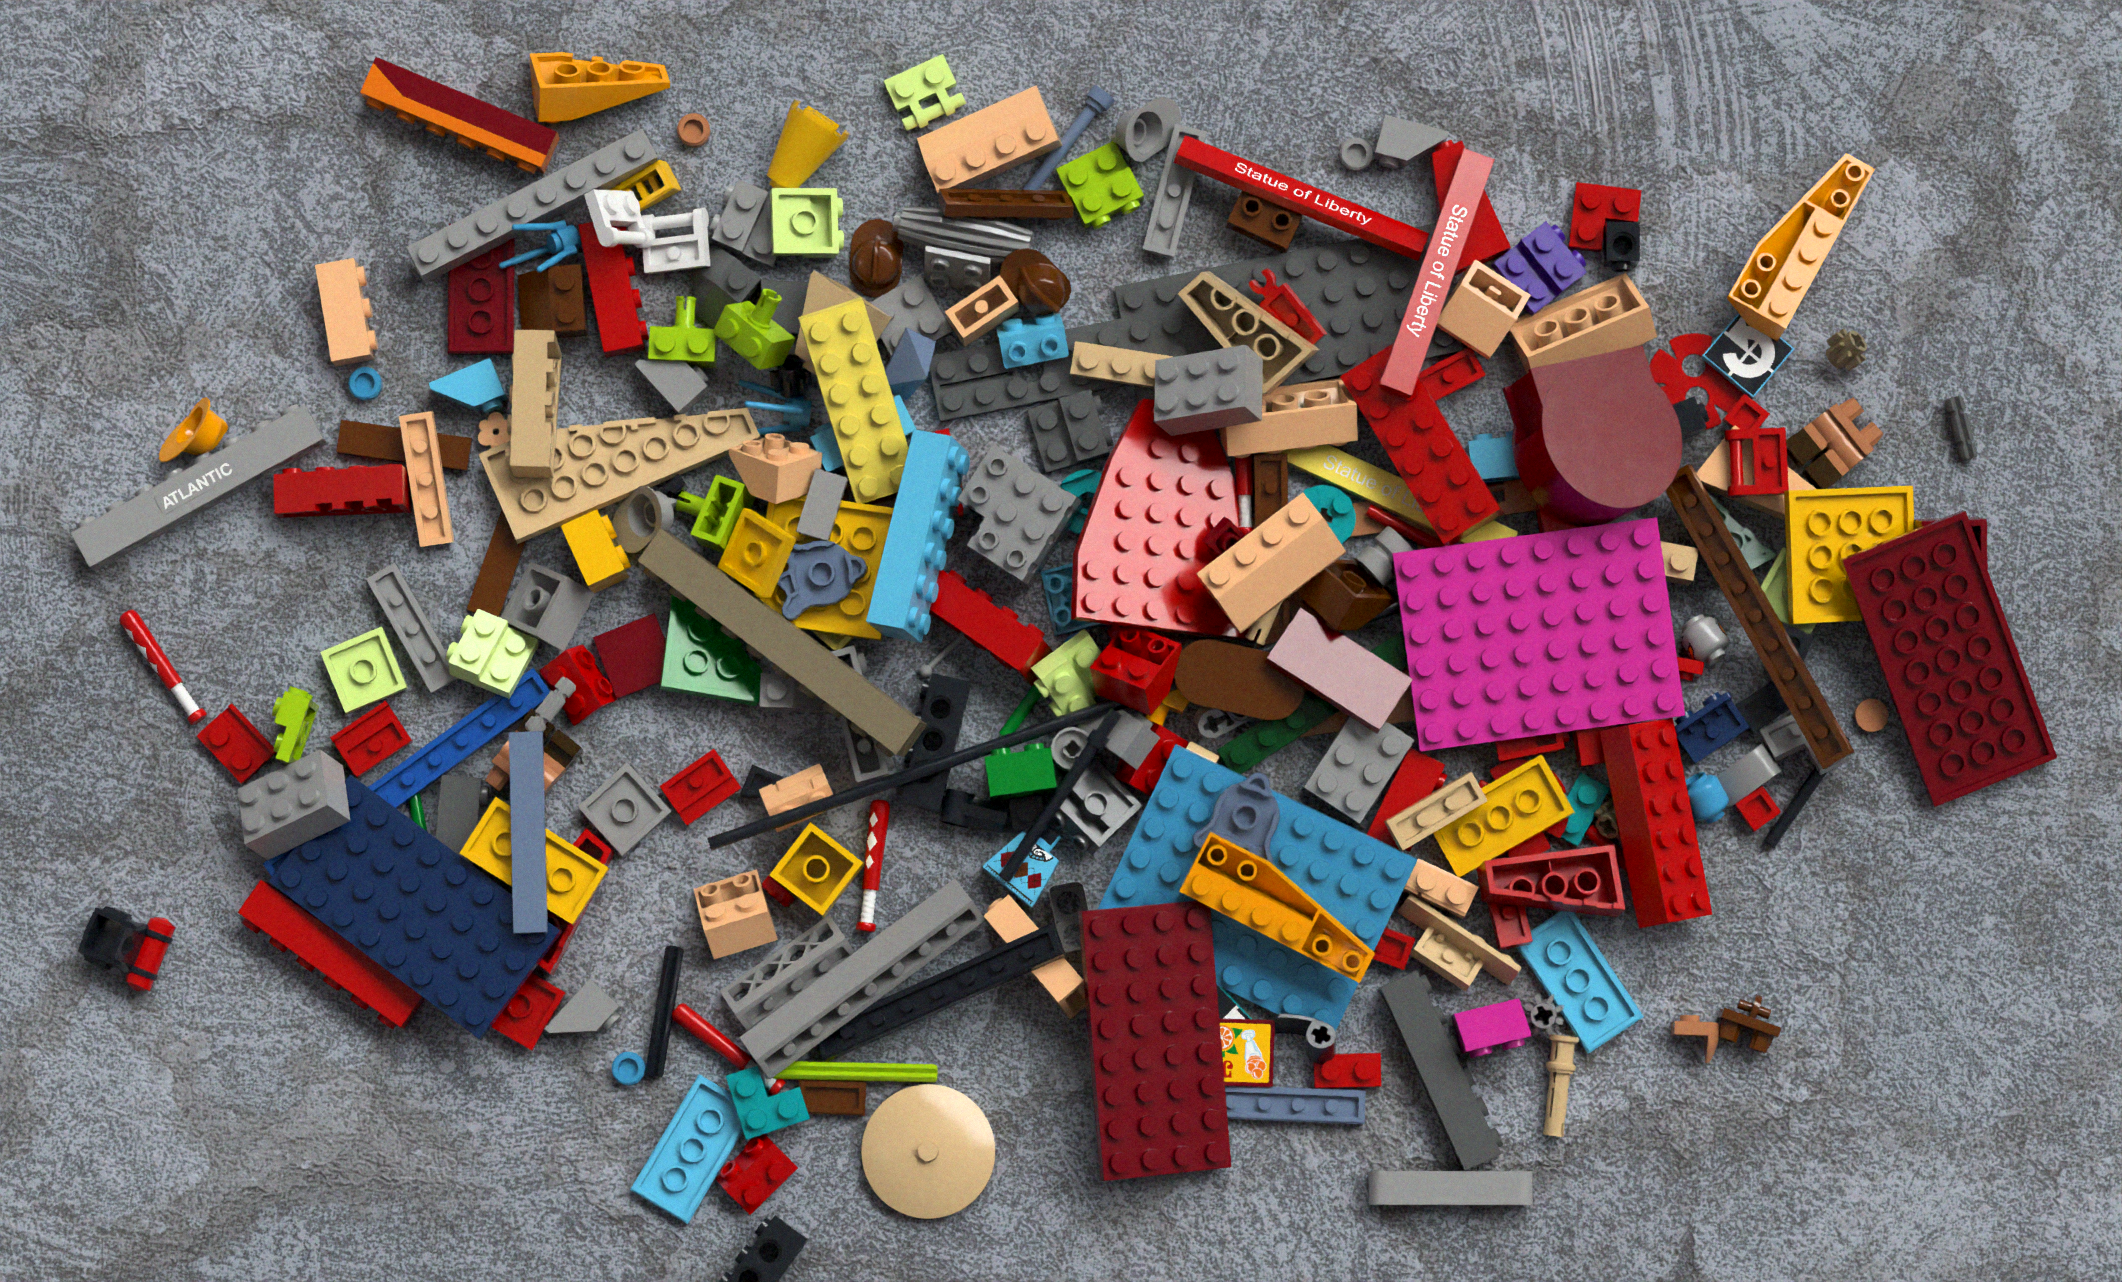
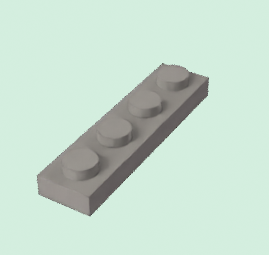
M1179 124L1174 126L1142 249L1143 252L1171 259L1175 258L1197 173L1173 162L1185 135L1201 142H1205L1207 131Z
M394 562L366 578L430 692L434 694L457 681L459 678L449 674V661L446 660L447 652L397 564Z

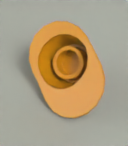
M202 398L194 406L190 414L167 437L159 452L161 462H168L174 459L182 451L201 455L212 451L219 444L228 430V424L210 410L209 398Z

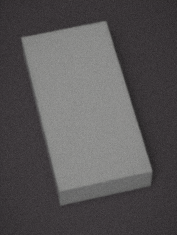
M815 469L796 529L797 533L829 541L848 482L847 477Z

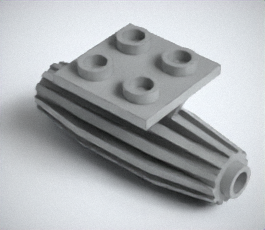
M904 206L902 213H895L892 231L898 232V239L925 249L924 281L930 282L937 287L952 286L962 288L968 293H973L990 282L991 263H1002L1007 255L1015 250L1031 249L1033 239L1032 231L1001 219H985L978 216H966L962 219H955L944 216L941 207Z

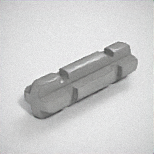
M566 677L560 678L555 685L556 689L554 691L551 690L536 709V715L531 716L526 722V730L532 732L544 731L546 729L545 724L553 720L566 703L565 698H570L576 690V685Z

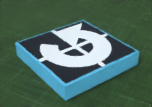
M1738 313L1701 358L1741 392L1753 399L1792 353L1794 348L1781 337L1776 341L1752 328Z

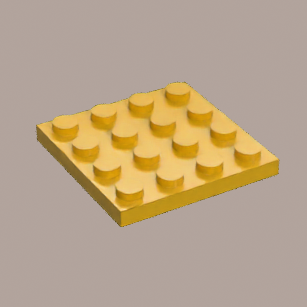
M1913 486L1784 491L1789 624L1862 621L1839 559L1914 530Z
M807 495L778 504L768 501L766 519L797 538L795 544L804 545L813 541H820L819 539L796 532ZM841 501L829 541L843 547L851 555L863 558L867 564L866 575L856 582L850 594L841 602L827 607L810 608L804 611L798 619L790 621L792 624L802 630L882 641V634L868 624L866 619L894 508ZM787 563L783 569V572H786L788 570ZM778 584L771 598L761 597L754 592L756 597L783 616L782 607L787 595Z

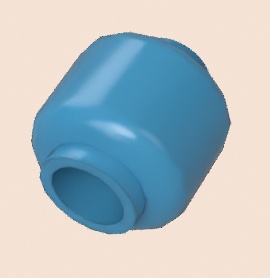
M1700 772L1685 780L1694 821L1706 820L1709 824L1724 816L1723 810L1728 805L1729 798L1715 775H1706L1705 772Z

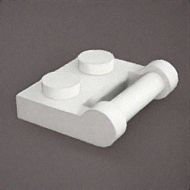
M593 189L584 194L598 240L602 246L614 247L617 244H633L637 248H649L652 245L653 234L644 226L640 214V205L633 191ZM612 226L628 227L629 231H618Z
M706 208L694 209L692 213L654 217L653 214L641 216L645 228L652 232L654 238L649 248H642L644 273L655 274L710 267L707 230L709 216ZM693 226L694 234L655 238L656 230Z

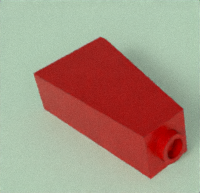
M1448 140L1437 145L1434 148L1436 152L1432 153L1430 158L1438 217L1463 148H1465L1462 140L1455 144L1452 140ZM1485 189L1453 277L1464 273L1475 259L1484 264L1502 256L1511 248Z

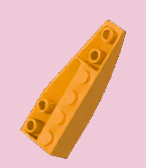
M1846 153L1758 242L1727 297L1728 301L1749 326L1776 341L1779 340L1873 174L1874 168Z
M1211 831L1209 832L1179 892L1358 983L1361 982L1375 955L1374 951L1270 861Z

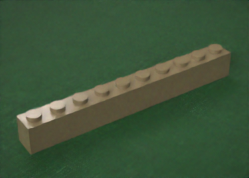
M660 528L637 560L646 567L643 572L658 583L663 579L671 585L668 591L683 602L688 598L697 606L694 611L708 621L715 618L723 624L720 630L735 641L740 637L747 642L748 645L745 649L760 660L764 656L774 663L771 668L785 679H788L791 675L799 681L800 684L797 688L812 699L816 695L826 702L823 707L837 718L844 715L852 721L849 727L864 738L869 734L878 742L875 746L887 756L892 757L896 754L905 757L928 725L671 532Z

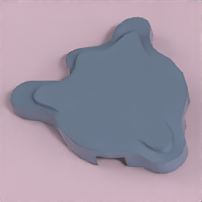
M820 540L804 545L795 544L787 560L788 570L781 574L777 583L787 595L782 607L783 616L787 620L794 621L810 608L827 607L841 602L850 594L856 582L866 575V562L861 557L851 555L843 547L832 541Z
M1256 772L1251 774L1247 780L1226 788L1219 795L1215 803L1213 815L1209 823L1193 835L1194 844L1201 848L1211 831L1273 864L1270 842L1277 830L1280 810L1270 790L1269 778L1263 773Z

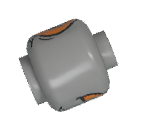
M1700 614L1682 626L1683 633L1680 636V642L1692 660L1708 662L1709 665H1713L1726 656L1724 650L1729 645L1730 640L1715 617H1705L1703 614Z

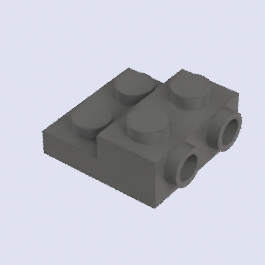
M1091 389L1027 410L1046 474L1109 456L1108 447L1114 445L1108 426L1104 428L1101 426L1099 415L1104 414L1103 406L1099 395L1092 396Z
M1094 759L1088 765L1050 823L1058 829L1064 827L1073 836L1071 842L1078 851L1082 853L1088 851L1093 855L1143 805L1097 759Z

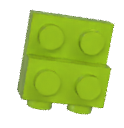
M1113 141L1056 169V173L1085 229L1091 226L1094 229L1101 228L1112 221L1111 216L1121 211L1123 215L1129 214L1140 208L1139 202L1144 200V194L1130 167L1127 166L1117 144Z
M289 686L288 692H284L283 698L278 697L272 711V716L276 717L274 723L285 729L284 734H278L273 750L277 752L276 759L285 765L301 759L319 705L312 701L313 696L308 694L309 692Z

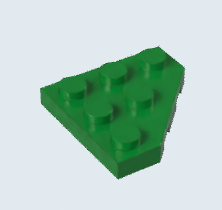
M672 594L659 690L757 706L760 698L762 669L755 661L749 658L742 649V644L738 639L735 641L720 630L723 624L715 618H712L711 621L706 620L694 611L697 606L688 598L683 602Z

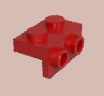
M582 644L565 650L539 670L552 691L556 689L555 685L561 677L568 678L576 685V690L570 698H565L566 703L562 707L574 726L581 724L602 707L612 704L617 700L611 683L602 675L595 664L593 655Z
M1152 722L1153 726L1150 730L1157 734L1160 739L1139 768L1136 770L1120 759L1114 775L1118 781L1132 786L1151 797L1175 744L1187 748L1189 744L1185 739Z
M762 1134L750 1139L745 1145L744 1150L734 1160L727 1162L722 1167L716 1180L751 1215L798 1167L766 1134Z

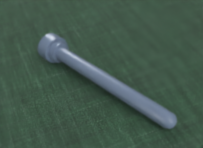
M1096 85L1091 88L1086 95L1088 99L1085 101V104L1087 106L1060 139L1063 146L1050 152L1022 190H1039L1097 113L1101 114L1103 110L1107 111L1115 100L1107 92Z

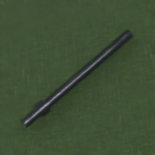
M1111 708L1097 730L1092 729L1086 738L1088 743L999 875L1009 882L1012 880L1099 749L1103 751L1110 739L1107 737L1121 718V714Z

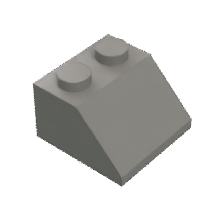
M530 562L500 618L507 620L508 625L564 652L568 643L572 640L582 616L588 610L590 601L595 593L567 576Z

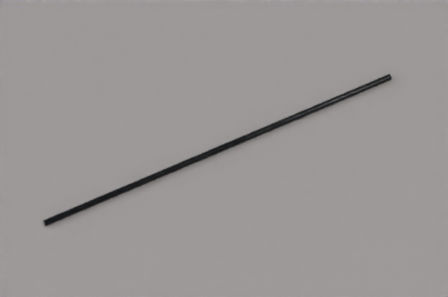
M1398 599L1366 624L1400 613ZM1278 641L1255 649L1271 652ZM1174 679L1172 681L1170 692L1178 690L1174 682ZM1108 699L707 838L712 851L990 755L991 750L1010 748L1103 716L1111 708L1117 711L1128 706Z

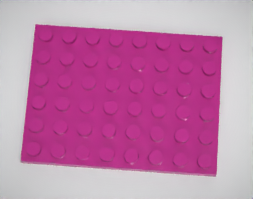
M1657 517L1392 553L1409 677L1413 679L1410 687L1419 752L1685 716Z

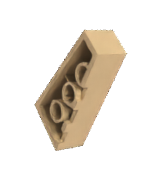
M1210 271L1201 272L1178 293L1223 348L1247 345L1263 359V394L1271 393L1320 350Z
M515 330L514 353L512 355L513 384L510 385L509 392L512 415H508L507 432L508 435H511V446H506L505 465L510 466L514 477L554 478L562 353L554 330Z

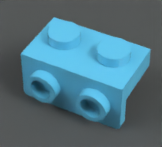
M1060 314L1036 315L1035 319L1025 321L1014 318L1004 321L1002 325L996 326L1003 364L1006 369L1064 358L1069 355L1064 325Z

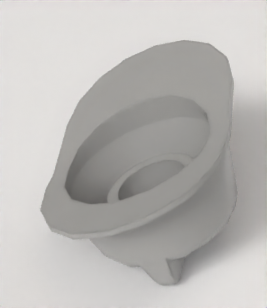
M1166 97L1156 98L1141 108L1131 109L1123 113L1119 118L1116 132L1111 136V140L1119 144L1134 161L1143 162L1170 144L1175 124L1180 125L1181 123L1180 109L1176 102Z
M639 486L620 504L613 518V527L618 536L615 538L617 544L621 545L624 551L628 553H637L652 541L660 528L668 531L673 524V508L677 504L676 499L668 498L662 492L654 491L648 486Z

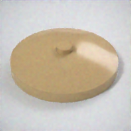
M916 1085L891 1095L875 1110L867 1123L862 1139V1164L872 1189L888 1206L911 1217L923 1219L941 1218L961 1211L970 1205L984 1190L995 1163V1141L987 1118L970 1098L957 1090L941 1085Z

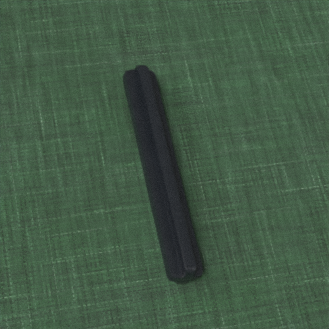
M669 945L665 948L645 1069L646 1075L652 1077H662L664 1074L672 1025V1012L675 1007L684 953L683 948Z

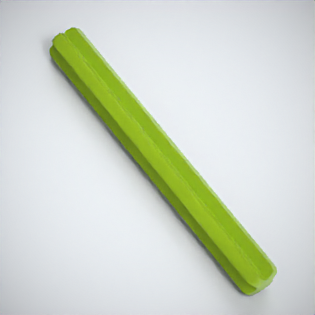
M794 1061L773 1078L936 1082L938 1079V1067L935 1064Z

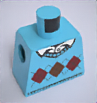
M1048 826L1010 882L999 874L1026 835L1025 832L1022 831L983 866V870L1031 909L1035 906L1059 864V860L1049 852L1061 837Z

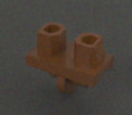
M1757 994L1754 995L1752 1002L1742 999L1738 1001L1737 1008L1748 1012L1747 1015L1723 1008L1720 1009L1717 1019L1721 1020L1719 1028L1720 1039L1736 1043L1741 1027L1753 1031L1747 1048L1763 1054L1767 1052L1773 1038L1779 1037L1781 1027L1756 1019L1757 1015L1769 1019L1771 1009L1760 1006L1762 996Z

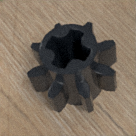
M787 357L782 366H776L777 370L770 371V382L775 388V393L780 392V395L785 398H797L805 392V385H812L811 372L803 367L804 363L801 360Z

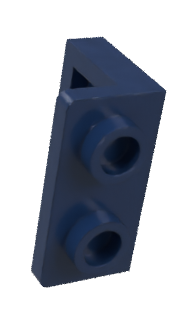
M1729 691L1723 695H1720L1719 692L1712 694L1702 702L1704 705L1702 709L1694 714L1689 710L1685 712V716H1680L1674 721L1677 724L1675 726L1677 741L1694 765L1750 728L1732 702V695Z

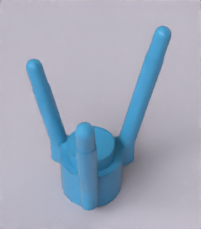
M565 220L555 223L513 224L512 230L552 231L551 234L547 235L546 246L503 261L499 264V267L503 269L548 252L557 253V255L536 268V271L540 273L564 258L577 254V250L581 247L579 233L574 225H566Z
M739 380L740 386L789 401L785 402V405L746 401L744 403L745 407L783 412V421L789 422V424L759 428L757 430L760 435L787 431L800 432L801 426L809 427L812 401L803 400L804 396L785 398L780 395V392L775 393V389Z

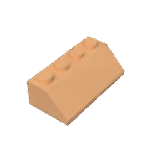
M1037 85L917 138L925 165L938 194L939 188L966 189L1063 146Z
M1626 273L1549 304L1532 317L1529 313L1518 317L1508 331L1526 373H1529L1528 370L1530 368L1640 346L1657 337L1650 308Z
M1341 378L1277 387L1271 393H1262V421L1219 428L1221 443L1227 456L1245 458L1253 453L1261 452L1277 454L1285 449L1293 448L1310 450L1317 445L1330 444L1342 446L1350 441H1358L1357 404Z
M1301 493L1200 570L1197 576L1203 587L1241 634L1343 556L1346 550L1322 515L1306 495Z

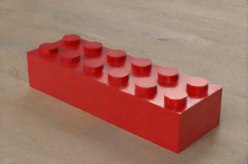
M1392 343L1340 377L1445 546L1454 545L1504 514L1420 376L1417 378L1410 398L1379 387L1394 344Z
M1673 718L1630 724L1599 731L1639 929L1712 915L1710 897Z

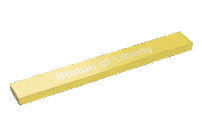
M1328 444L1317 445L1310 450L1293 448L1277 453L1287 454L1288 465L1436 532L1405 481L1396 475ZM1492 520L1458 543L1464 544L1516 537L1518 531Z

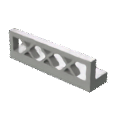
M829 915L727 985L720 992L744 1028L749 1031L855 951ZM831 928L834 935L824 942H817L819 936ZM804 951L801 958L796 961H790L794 953ZM770 970H777L775 976L769 980H762L765 973ZM742 989H749L748 994L739 1001L735 1002L732 998Z

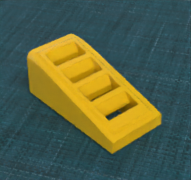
M658 160L610 189L632 191L631 188L636 186L642 198L639 201L641 212L679 192L681 187L669 164ZM658 174L660 175L665 185L663 187H661L660 183L656 178V175ZM648 180L654 191L652 194H649L644 181Z

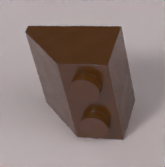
M581 264L551 266L540 273L534 270L518 275L521 330H554L557 338L588 336L585 279Z
M1337 559L1296 591L1304 599L1303 604L1307 608L1318 612L1325 619L1324 623L1326 626L1338 632L1341 630H1358L1395 601V598L1354 560Z

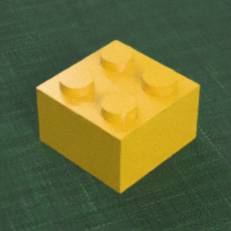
M596 509L561 525L583 577L592 592L597 593L629 578L626 569L630 568L631 564L622 546L615 547L613 539L618 536L608 515L601 517Z
M810 822L770 873V877L824 918L864 867V863Z

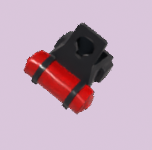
M109 906L95 908L85 928L78 952L84 956L85 961L105 970L115 967L127 974L125 982L132 989L139 992L151 991L154 981H157V974L169 944H172V937L176 927L163 917L150 918L148 923L145 924L133 921L131 914Z

